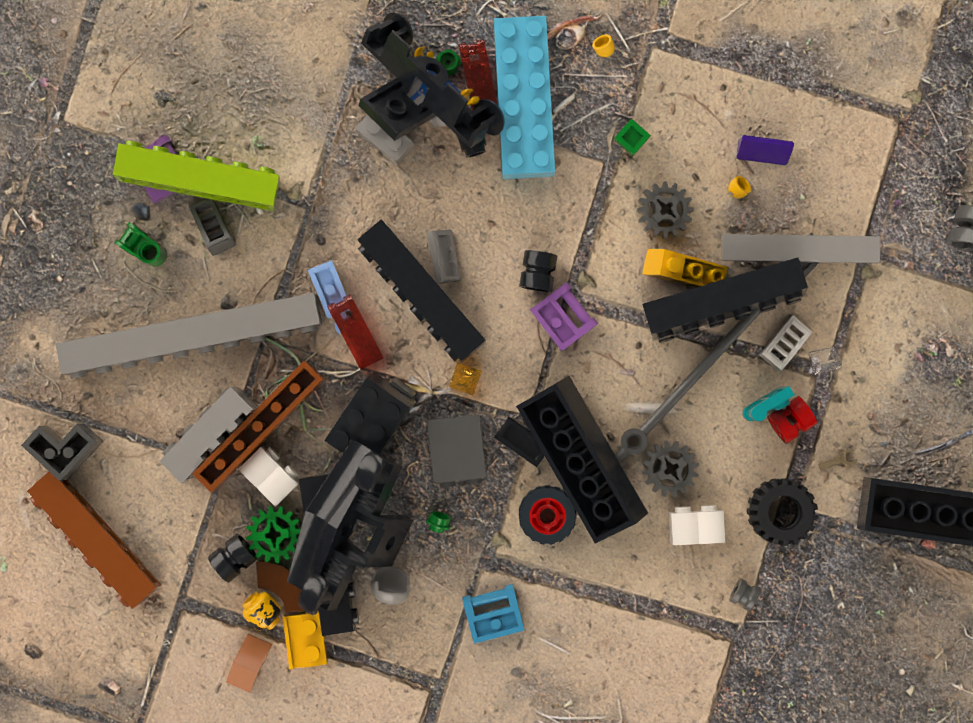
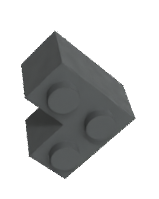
M76 424L63 439L49 426H38L21 446L59 481H65L72 477L104 441L86 424Z

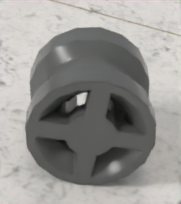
M740 578L731 592L729 601L734 604L739 603L743 606V609L750 611L759 597L761 588L757 586L751 587L747 584L746 580Z

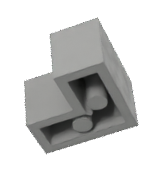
M368 115L355 128L358 135L397 167L414 148L413 141L405 135L394 141Z

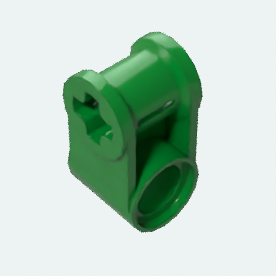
M129 221L127 230L114 243L153 267L162 265L167 258L166 249ZM156 247V257L149 260L147 257L148 251Z

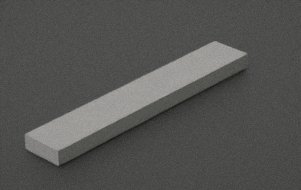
M722 234L721 261L783 262L799 257L800 262L878 264L880 263V236Z

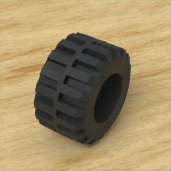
M783 478L770 479L769 482L761 483L760 488H755L752 492L754 493L753 497H749L748 500L750 507L747 508V514L750 516V519H748L749 524L753 526V531L770 543L782 546L795 545L800 543V539L805 540L809 537L807 533L809 531L813 532L815 528L813 522L818 520V515H815V510H818V506L813 502L815 498L812 493L807 491L808 488L800 485L799 482ZM780 496L790 498L795 505L794 519L784 527L773 525L768 514L771 503Z

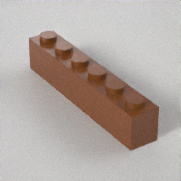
M304 360L192 475L210 492L217 491L326 379L308 361Z
M48 472L27 491L32 496L30 501L40 510L43 509L49 515L47 519L50 524L56 529L60 528L66 534L65 540L75 549L78 548L83 553L82 558L85 563L91 568L95 567L100 572L102 582L108 587H113L118 592L117 597L124 606H130L132 609L139 606L161 586V583L68 480L59 481Z

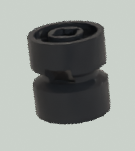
M525 250L523 266L526 267V270L521 272L519 287L534 291L552 292L554 277L550 273L555 271L558 256L547 252Z
M238 533L225 542V548L219 547L208 556L213 569L228 583L241 574V568L247 569L258 558L255 551L249 549L250 544Z

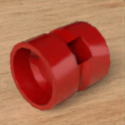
M800 396L792 399L790 404L786 406V409L776 410L767 416L772 428L785 444L797 438L800 430L806 432L817 425L813 412ZM790 417L794 425L791 426L786 418Z

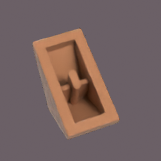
M248 634L232 663L226 682L250 693L272 644Z

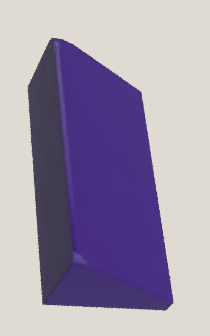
M743 135L738 140L736 158L739 160L787 165L794 148L793 141Z

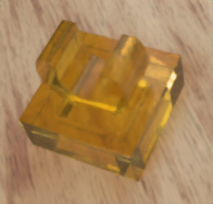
M457 362L449 387L473 396L482 371Z

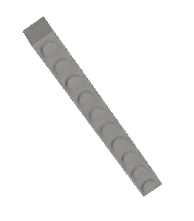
M310 293L56 343L61 375H70L71 379L86 377L87 371L96 370V374L112 371V366L121 365L122 369L138 366V361L147 360L148 364L162 362L163 356L173 355V359L189 356L188 351L199 350V354L215 351L214 346L224 345L225 349L240 346V341L249 339L250 344L266 341L265 336L275 335L276 339L292 336L291 331L300 329L302 334L317 331L316 326L322 325L317 295Z

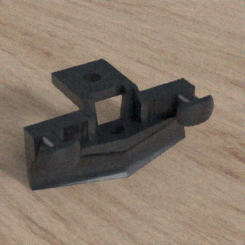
M356 440L350 441L306 509L287 578L288 583L302 590L298 599L299 607L311 615H316L319 607L326 611L337 610L356 566L363 568L392 566L413 522V519L406 515H380L403 466ZM357 519L376 527L365 553L348 540Z

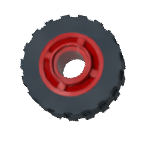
M550 485L538 486L536 489L530 490L522 499L519 506V522L525 535L529 536L532 541H537L543 545L560 543L566 536L568 537L571 534L572 529L575 527L577 519L576 510L566 492L559 487H552ZM546 508L552 509L555 512L554 518L550 521L542 520L540 517L542 510Z

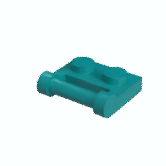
M790 386L778 387L746 406L742 411L743 418L747 421H763L769 410L773 411L776 409L778 411L790 404L789 398L794 396Z

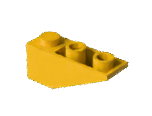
M647 249L642 274L665 281L700 287L726 279L728 267L667 249Z

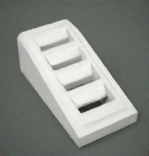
M792 315L759 353V356L777 371H782L808 339L812 331ZM791 325H794L803 335L799 337L789 328ZM785 333L796 341L794 345L783 336ZM781 341L790 350L786 352L777 343ZM773 348L783 356L781 360L771 352Z

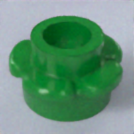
M451 49L440 52L436 57V60L446 68L448 75L455 74L458 71L457 68L461 65L460 56L456 55V52ZM447 60L451 62L449 65L446 64Z
M432 511L430 517L426 518V523L430 525V530L443 533L444 530L451 528V517L443 512Z

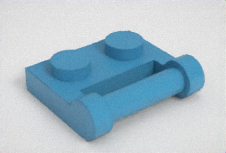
M513 584L505 585L504 589L470 597V595L462 597L474 644L525 631ZM507 598L510 606L476 615L473 607Z

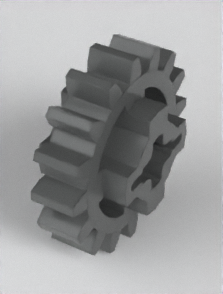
M667 181L662 183L661 188L655 183L652 185L653 192L646 189L643 193L647 198H639L638 200L643 205V207L636 210V213L643 215L638 222H645L647 224L644 228L645 232L650 229L654 230L653 237L662 233L663 239H666L669 232H671L673 237H676L678 235L677 229L685 231L687 228L684 222L690 223L692 221V218L687 215V213L694 211L693 207L687 206L692 198H684L683 195L686 190L677 191L676 183L671 188H668ZM658 194H670L672 197L662 198ZM679 202L682 208L681 218L677 213V204ZM649 203L653 208V216L651 218L648 214ZM661 206H669V214L662 215L660 213ZM659 222H668L670 225L673 226L661 227L657 224Z
M666 440L663 442L662 448L655 444L654 453L646 452L650 457L649 461H642V464L646 465L647 469L641 472L643 475L649 476L645 483L647 485L653 483L652 491L655 493L662 489L661 494L666 497L668 491H671L673 497H677V490L684 494L687 493L685 486L693 487L695 484L691 481V478L699 476V474L693 472V468L699 466V463L692 462L691 460L696 456L695 453L687 454L688 446L684 445L680 449L678 441H674L673 445L670 446ZM675 451L682 456L673 459L666 452ZM657 458L659 460L658 470L653 473V465ZM666 461L669 464L676 465L673 469L675 476L664 472L667 469ZM687 466V473L683 479L681 476L683 467ZM670 479L674 486H665L659 483V481Z

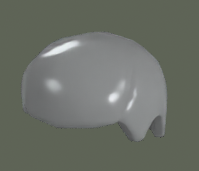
M391 566L380 567L373 573L371 581L372 594L381 603L388 605L401 604L408 598L411 588L409 587L410 577L401 569Z

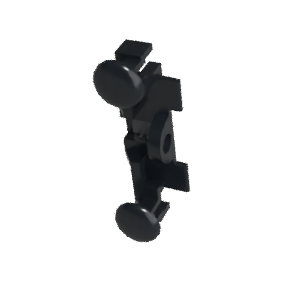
M392 12L386 15L383 23L378 22L366 29L361 44L397 78L362 97L358 106L394 141L435 116L444 122L470 148L481 142L486 133L495 136L499 135L504 129V115L495 102L489 99H481L479 103L474 104L472 111L467 106L468 100L450 83L446 85L448 73L442 63L428 56L413 58L410 55L413 31L406 17ZM427 70L435 72L436 75L430 74ZM415 77L428 87L425 98L419 105L406 95L409 93Z

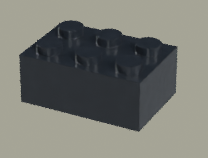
M373 372L365 379L324 441L342 454L351 440H356L381 454L416 401Z

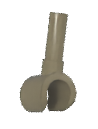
M854 450L840 451L838 457L818 464L820 470L839 464H855L857 459L850 461L846 459V454Z

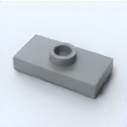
M438 230L428 232L427 238L436 283L461 281L452 231Z

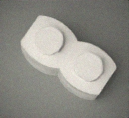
M262 446L239 470L274 506H277L299 484L297 480L299 475L289 465L284 467L278 461L281 457L270 446L267 449Z
M703 505L700 511H691L690 506L675 507V512H669L670 544L725 543L724 511L717 510V505Z

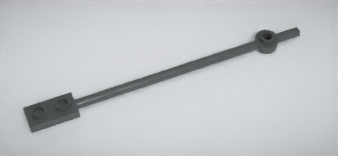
M800 262L804 276L806 277L818 263ZM760 309L752 311L750 313L751 316L741 319L639 429L632 428L623 433L621 436L622 447L615 454L620 464L629 454L637 455L646 449L648 443L647 435L760 315ZM633 436L638 439L636 446L629 444V439Z

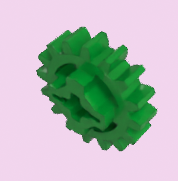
M272 505L269 506L268 513L264 509H260L259 514L261 517L255 515L251 517L254 525L246 527V529L252 531V534L247 536L246 540L253 541L249 549L256 548L258 550L256 553L257 558L264 554L266 555L265 562H269L274 557L276 563L281 561L282 555L286 560L291 558L289 551L295 552V543L298 541V534L301 528L296 526L301 521L300 518L295 520L291 518L294 513L292 510L285 514L284 506H280L278 511H275ZM278 517L284 519L290 527H285L281 524ZM267 518L266 528L258 531L260 524ZM273 527H275L276 532L281 533V536L277 537L276 541L273 536H269V532L273 530ZM292 537L289 545L282 550V542L285 538ZM260 541H264L266 544H268L270 546V550L264 548Z

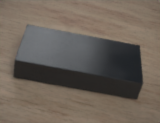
M508 417L494 438L537 467L544 458V454L531 431L511 417Z

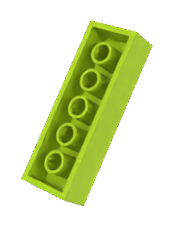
M127 140L126 144L118 143L112 175L119 182L273 212L275 210L280 178L279 174H275L274 169L259 167V171L248 168V164L235 161L232 165L222 163V159L206 156V160L196 158V154L186 151H180L179 155L172 154L168 148L153 146V150L142 147V143Z

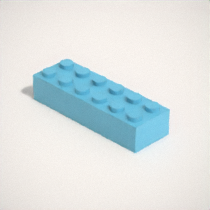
M546 16L494 18L498 106L502 110L505 119L504 129L500 132L502 179L554 177L555 160Z

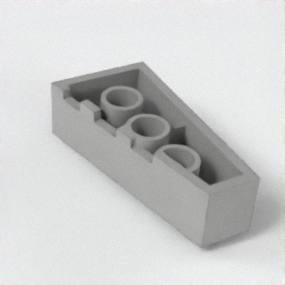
M230 386L224 390L218 397L219 399L200 414V419L194 425H189L181 433L182 438L176 444L174 442L171 443L162 452L164 457L160 462L181 484L187 483L193 477L192 473L258 408L239 387Z

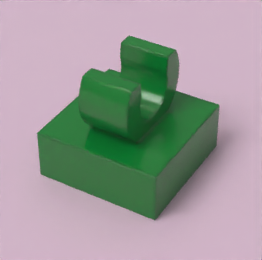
M631 118L613 140L631 156H634L651 135Z

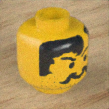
M256 591L242 604L244 608L242 616L257 631L264 630L265 628L271 630L280 621L278 616L281 612V606L267 592L258 593Z

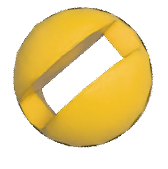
M601 35L592 44L596 54L600 57H610L614 53L615 44L610 35Z
M736 176L729 183L728 192L734 194L733 198L740 199L751 192V186L744 177Z

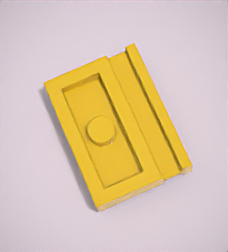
M317 611L316 615L302 613L283 616L289 669L328 664L325 636H322L319 612Z

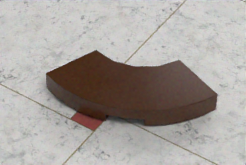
M257 561L258 588L268 589L277 594L283 601L286 612L304 611L298 604L302 590L287 582L290 570L278 563Z

